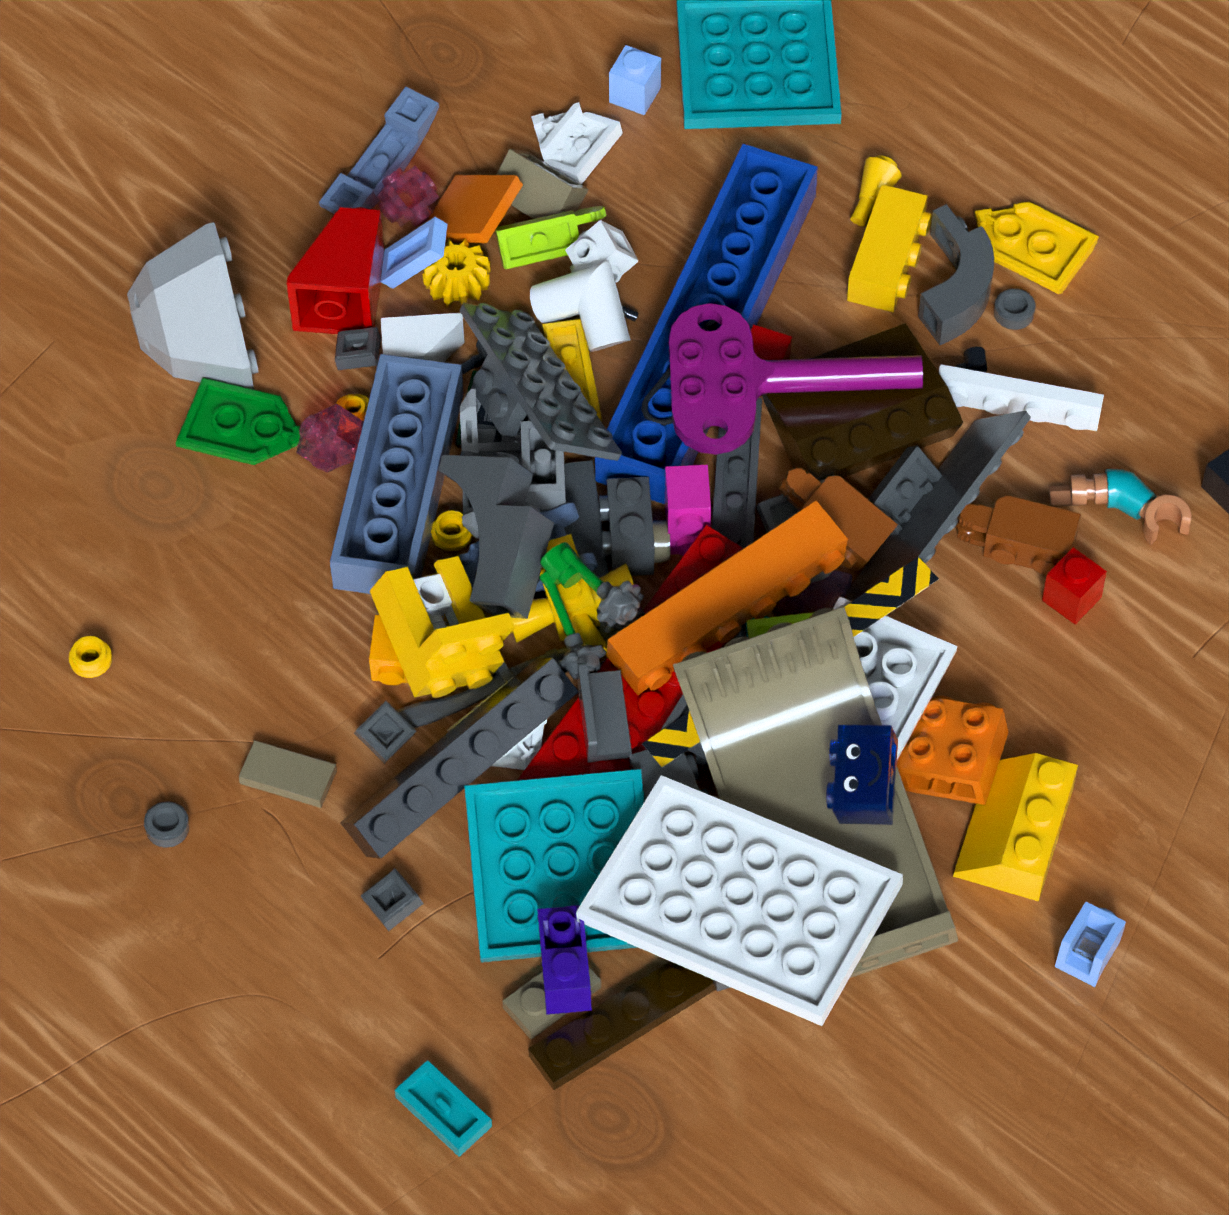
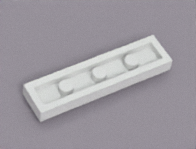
M940 365L939 374L948 386L956 407L976 408L997 415L1027 411L1031 416L1030 420L1034 422L1056 423L1076 430L1088 429L1097 431L1103 394Z

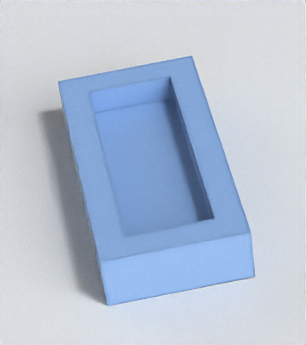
M434 217L386 248L380 282L394 289L444 256L448 224Z

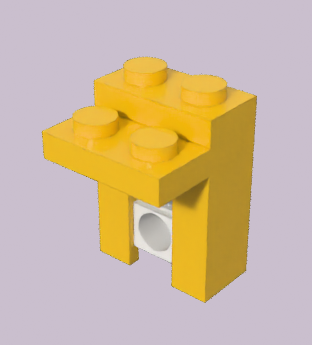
M459 556L437 560L434 563L437 573L425 575L421 578L413 579L408 567L386 571L370 589V594L414 698L431 694L433 698H439L453 692L457 687L468 685L469 689H476L491 682L494 672L504 663L499 649L504 646L503 641L515 629L509 613L485 618L482 609L469 601L473 588Z

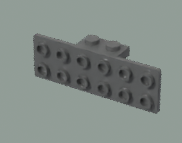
M463 303L459 311L488 354L481 369L474 376L471 389H476V397L500 435L515 438L521 427L520 421H524L527 415L548 448L618 461L622 452L613 440L612 434L606 430L596 415V410L590 406L582 394L579 385L573 381L565 369V364L557 357L548 339L543 336L536 326L534 318L521 310L508 312L498 310L486 303L478 305Z
M1027 411L977 419L938 470L918 446L906 448L868 498L870 502L896 522L898 526L879 547L845 592L850 601L855 600L915 558L919 557L926 563L934 556L936 552L935 546L945 534L949 533L957 525L958 515L966 505L977 498L980 493L979 487L985 479L1001 466V458L1008 448L1017 443L1023 436V428L1031 419Z

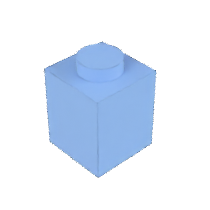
M625 45L609 72V103L645 115L661 88V58Z

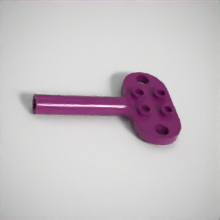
M708 303L693 306L680 314L671 327L669 359L672 421L675 432L683 443L700 453L714 455L727 453L746 443L754 431L756 401L762 394L918 389L923 386L921 355L787 360L760 359L753 350V339L749 324L739 312L725 305ZM711 319L717 321L721 326L715 331H705L700 328L699 324L704 320ZM719 426L726 431V434L721 438L714 439L706 436L704 431L708 427Z

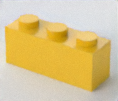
M881 184L849 275L847 301L894 313L898 298H906L911 282V275H908L907 272L909 266L916 268L922 244L917 242L920 235L927 236L932 220V213L926 212L927 195Z

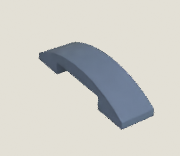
M405 87L385 113V126L347 176L342 173L339 174L319 201V206L334 214L340 207H365L372 209L389 191L410 163L436 116L439 103Z

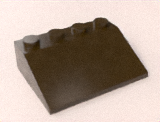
M906 323L810 359L921 355L923 365L922 388L766 393L761 395L793 469L796 467L798 469L802 468V470H806L807 474L810 473L818 481L832 475L844 478L900 457L907 447L918 446L921 449L953 437L961 427L963 420L948 386Z

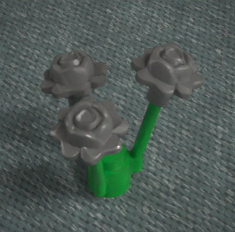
M561 543L549 550L541 559L540 564L545 569V572L539 579L548 589L566 634L564 642L568 651L557 664L564 673L569 672L573 680L577 679L579 663H587L588 674L598 672L600 669L599 659L606 655V651L602 645L593 647L592 645L584 644L581 635L575 633L556 585L562 584L564 588H569L583 579L602 599L598 606L600 612L597 619L600 622L607 623L604 629L607 634L613 629L621 631L645 615L640 606L644 596L640 593L641 588L637 584L632 585L629 581L623 582L618 587L612 586L609 582H603L581 561L568 543Z

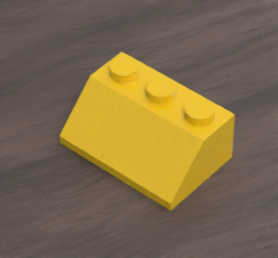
M1038 753L1000 760L986 805H975L953 877L1039 901L1073 792L1078 765Z

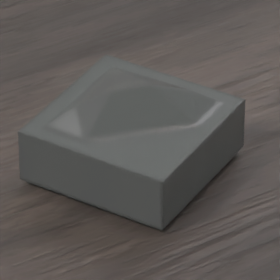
M377 327L338 332L335 363L338 370L378 365L381 337Z
M385 701L354 734L385 764L417 731Z
M396 869L392 870L361 895L363 901L388 931L424 904Z

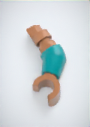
M1110 468L1105 469V473L1093 474L1092 479H1086L1085 474L1070 475L1069 485L1049 486V501L1052 507L1086 505L1087 500H1094V504H1106L1107 508H1116L1136 520L1142 517L1144 519L1143 533L1150 545L1157 540L1159 526L1156 522L1159 520H1171L1178 526L1179 533L1189 534L1192 514L1188 504L1183 499L1174 495H1162L1156 498V494L1134 472Z

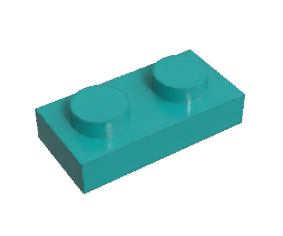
M428 1060L394 1090L395 1098L458 1157L492 1127V1119Z

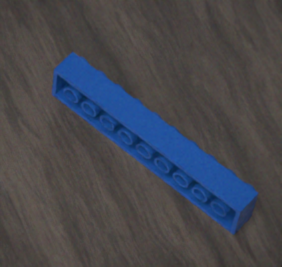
M742 144L607 428L622 454L618 461L595 457L596 482L607 485V479L649 477L651 500L665 504V467L693 465L698 451L683 443L677 436L673 423L661 425L660 423L647 420L641 411L645 396L670 367L669 337L671 327L683 312L693 306L708 303L725 305L739 312L749 324L750 331L753 324L757 325L816 197L818 166ZM711 319L702 321L699 324L700 328H702ZM713 325L708 331H715L721 325ZM670 377L648 403V412L654 418L667 419L672 416ZM708 427L707 429H705V431H704L705 435L707 434V432H708V430H709L710 427Z

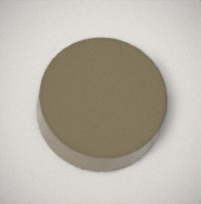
M652 521L655 546L654 563L668 562L670 560V534H668L667 521Z

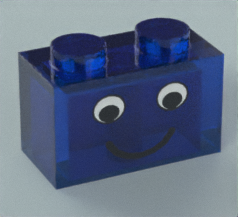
M838 725L837 740H831L829 747L830 765L835 766L834 782H828L826 803L827 808L832 809L839 824L893 825L898 738L892 725Z

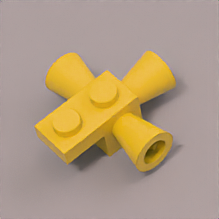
M571 534L550 540L546 553L556 545L566 542L578 556ZM626 563L600 577L603 582H609L614 587L620 586L625 581H629L634 585ZM543 567L541 568L539 576H541L545 572V569ZM583 579L569 588H564L562 584H557L556 586L575 633L581 635L584 644H589L593 647L602 645L605 649L606 655L599 659L601 663L607 658V644L596 628L600 626V622L597 619V609L602 599ZM543 583L546 598L533 599L528 619L511 618L515 626L512 632L516 643L552 623L555 624L560 642L566 638L548 589Z

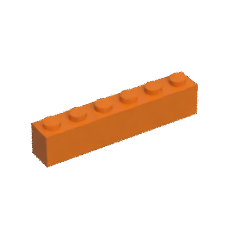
M816 500L610 637L607 641V657L617 670H621V675L637 695L648 688L651 691L656 690L670 679L671 673L675 671L673 665L682 662L684 657L695 652H707L706 649L718 641L721 644L730 641L740 632L741 626L747 622L746 620L764 618L775 608L777 601L786 595L794 597L801 593L810 584V579L823 571L824 574H828L838 568L845 559L848 538Z

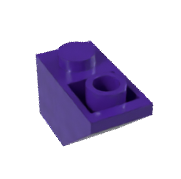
M580 905L537 909L546 1015L592 1011L585 925L583 920L579 919L580 922L577 921L576 915Z

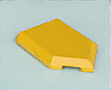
M1031 202L1013 204V208L992 211L988 208L974 212L978 227L982 226L991 241L994 262L1057 294L1063 293L1094 250L1099 238L1098 235Z

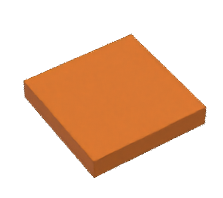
M455 175L426 222L437 217L448 224L445 242H448L450 238L453 243H462L466 238L468 243H488L523 184L517 175Z

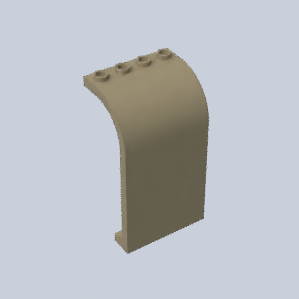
M844 607L818 610L809 619L794 624L785 622L774 625L767 633L753 638H735L726 643L724 648L709 653L703 651L695 652L684 657L682 662L673 665L720 800L903 874L902 887L850 978L958 942L955 925L946 906L877 712ZM855 743L861 749L860 756L856 760H849L845 754L849 744ZM870 750H873L881 759L882 771L877 782L868 786V783L876 777L879 769L876 757L870 753ZM850 775L855 776L859 783L858 788L854 792H847L843 787L845 778Z

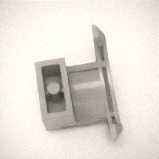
M471 389L460 405L462 451H471L489 457H494L496 452H503L519 459L518 464L533 473L525 502L538 506L540 508L539 512L552 510L566 504L564 452L548 448L531 421H520L521 441L478 443L476 389ZM463 491L462 524L475 538H479L474 510Z

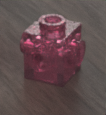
M416 165L405 173L399 168L381 181L385 188L377 195L382 201L378 206L389 222L394 223L396 221L400 227H403L411 221L416 227L434 213L430 206L439 199V196L436 194L437 188L428 174L424 171L420 172ZM405 193L410 196L412 203L409 207L399 197L400 194Z
M338 404L332 405L314 415H309L300 426V439L296 453L311 462L314 467L326 473L347 465L355 460L364 421Z

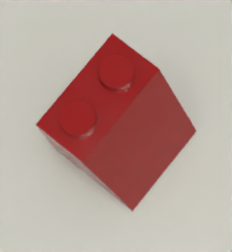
M340 207L288 275L286 284L293 331L338 334L341 331L375 327L384 258L380 210L365 207Z

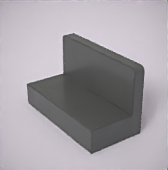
M579 663L577 667V686L587 762L629 758L632 750L621 670L588 674L587 663Z

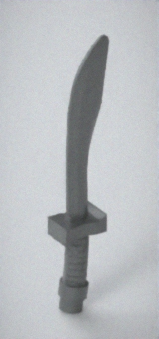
M564 647L558 650L554 648L545 651L544 655L532 658L529 661L527 660L508 669L504 662L492 675L494 676L493 680L482 687L468 689L451 697L415 703L396 711L413 728L431 724L486 699L508 680L519 674L536 658H554L558 663L563 659L568 649Z

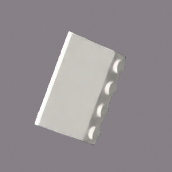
M839 597L833 609L844 607L852 601ZM884 616L856 635L854 641L894 760L897 762L957 651V646Z

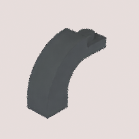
M947 204L933 210L930 235L951 261L956 272L947 281L921 293L918 315L939 345L945 344L965 333L982 316L990 298L994 271V252L984 228L980 226L969 232L965 221L960 216L956 217Z

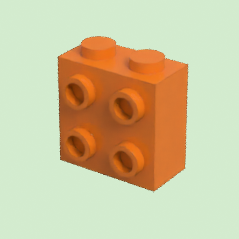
M947 696L931 697L896 763L905 790L986 805L1009 733L1004 710L984 702L972 704L955 701Z

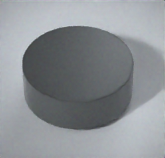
M1007 289L996 298L994 317L1001 326L1007 329H1023L1030 325L1034 319L1035 301L1024 290Z
M161 802L155 804L145 815L144 827L146 835L156 846L164 848L176 846L183 842L189 833L187 813L177 803Z

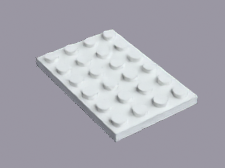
M661 775L577 909L576 915L578 922L581 919L589 927L823 1026L902 887L903 874Z

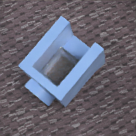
M1086 901L1062 939L1055 967L1095 987L1102 971L1120 943L1126 921L1118 918L1110 910L1098 908Z

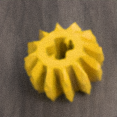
M449 238L444 249V256L424 269L422 274L423 284L426 289H430V295L433 300L443 298L447 307L453 301H459L461 305L467 303L468 298L479 301L482 295L481 291L488 290L490 284V261H488V257L483 256L480 245L470 248L466 238L460 245H454Z

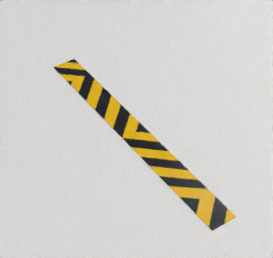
M917 557L844 606L853 637L939 580V578ZM690 711L642 743L661 767H664L700 742Z

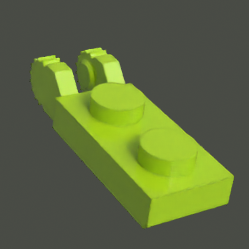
M594 206L579 209L576 212L570 210L497 227L495 233L503 268L510 269L567 256L565 250L579 236L577 225L595 222L606 217L605 207Z

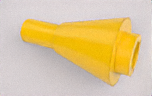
M878 155L865 160L859 193L860 200L850 218L854 224L865 226L875 204L881 184L893 187L901 178V172L897 168L896 162L891 158Z

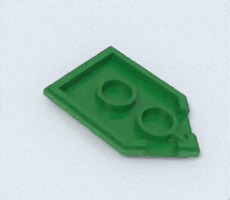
M202 378L175 444L176 447L256 465L307 442V439L300 427L294 422L281 396Z

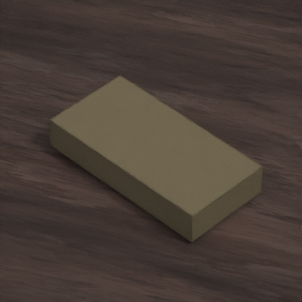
M254 740L238 777L242 785L322 808L337 770L336 764Z

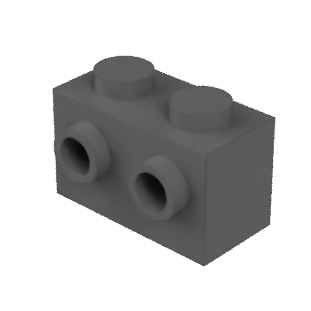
M649 477L607 479V495L599 496L600 521H608L609 531H602L603 557L611 556L612 571L626 563L631 576L654 575L655 546Z

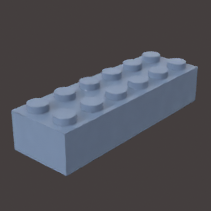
M380 354L330 559L333 589L370 594V589L386 571L408 567L413 579L422 577L431 538V529L435 521L445 477L438 469L442 455H450L464 393L462 365Z

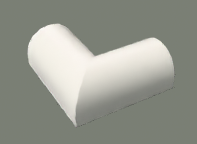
M603 262L531 286L530 301L538 320L544 324L552 323L579 314L590 352L631 340L610 262Z

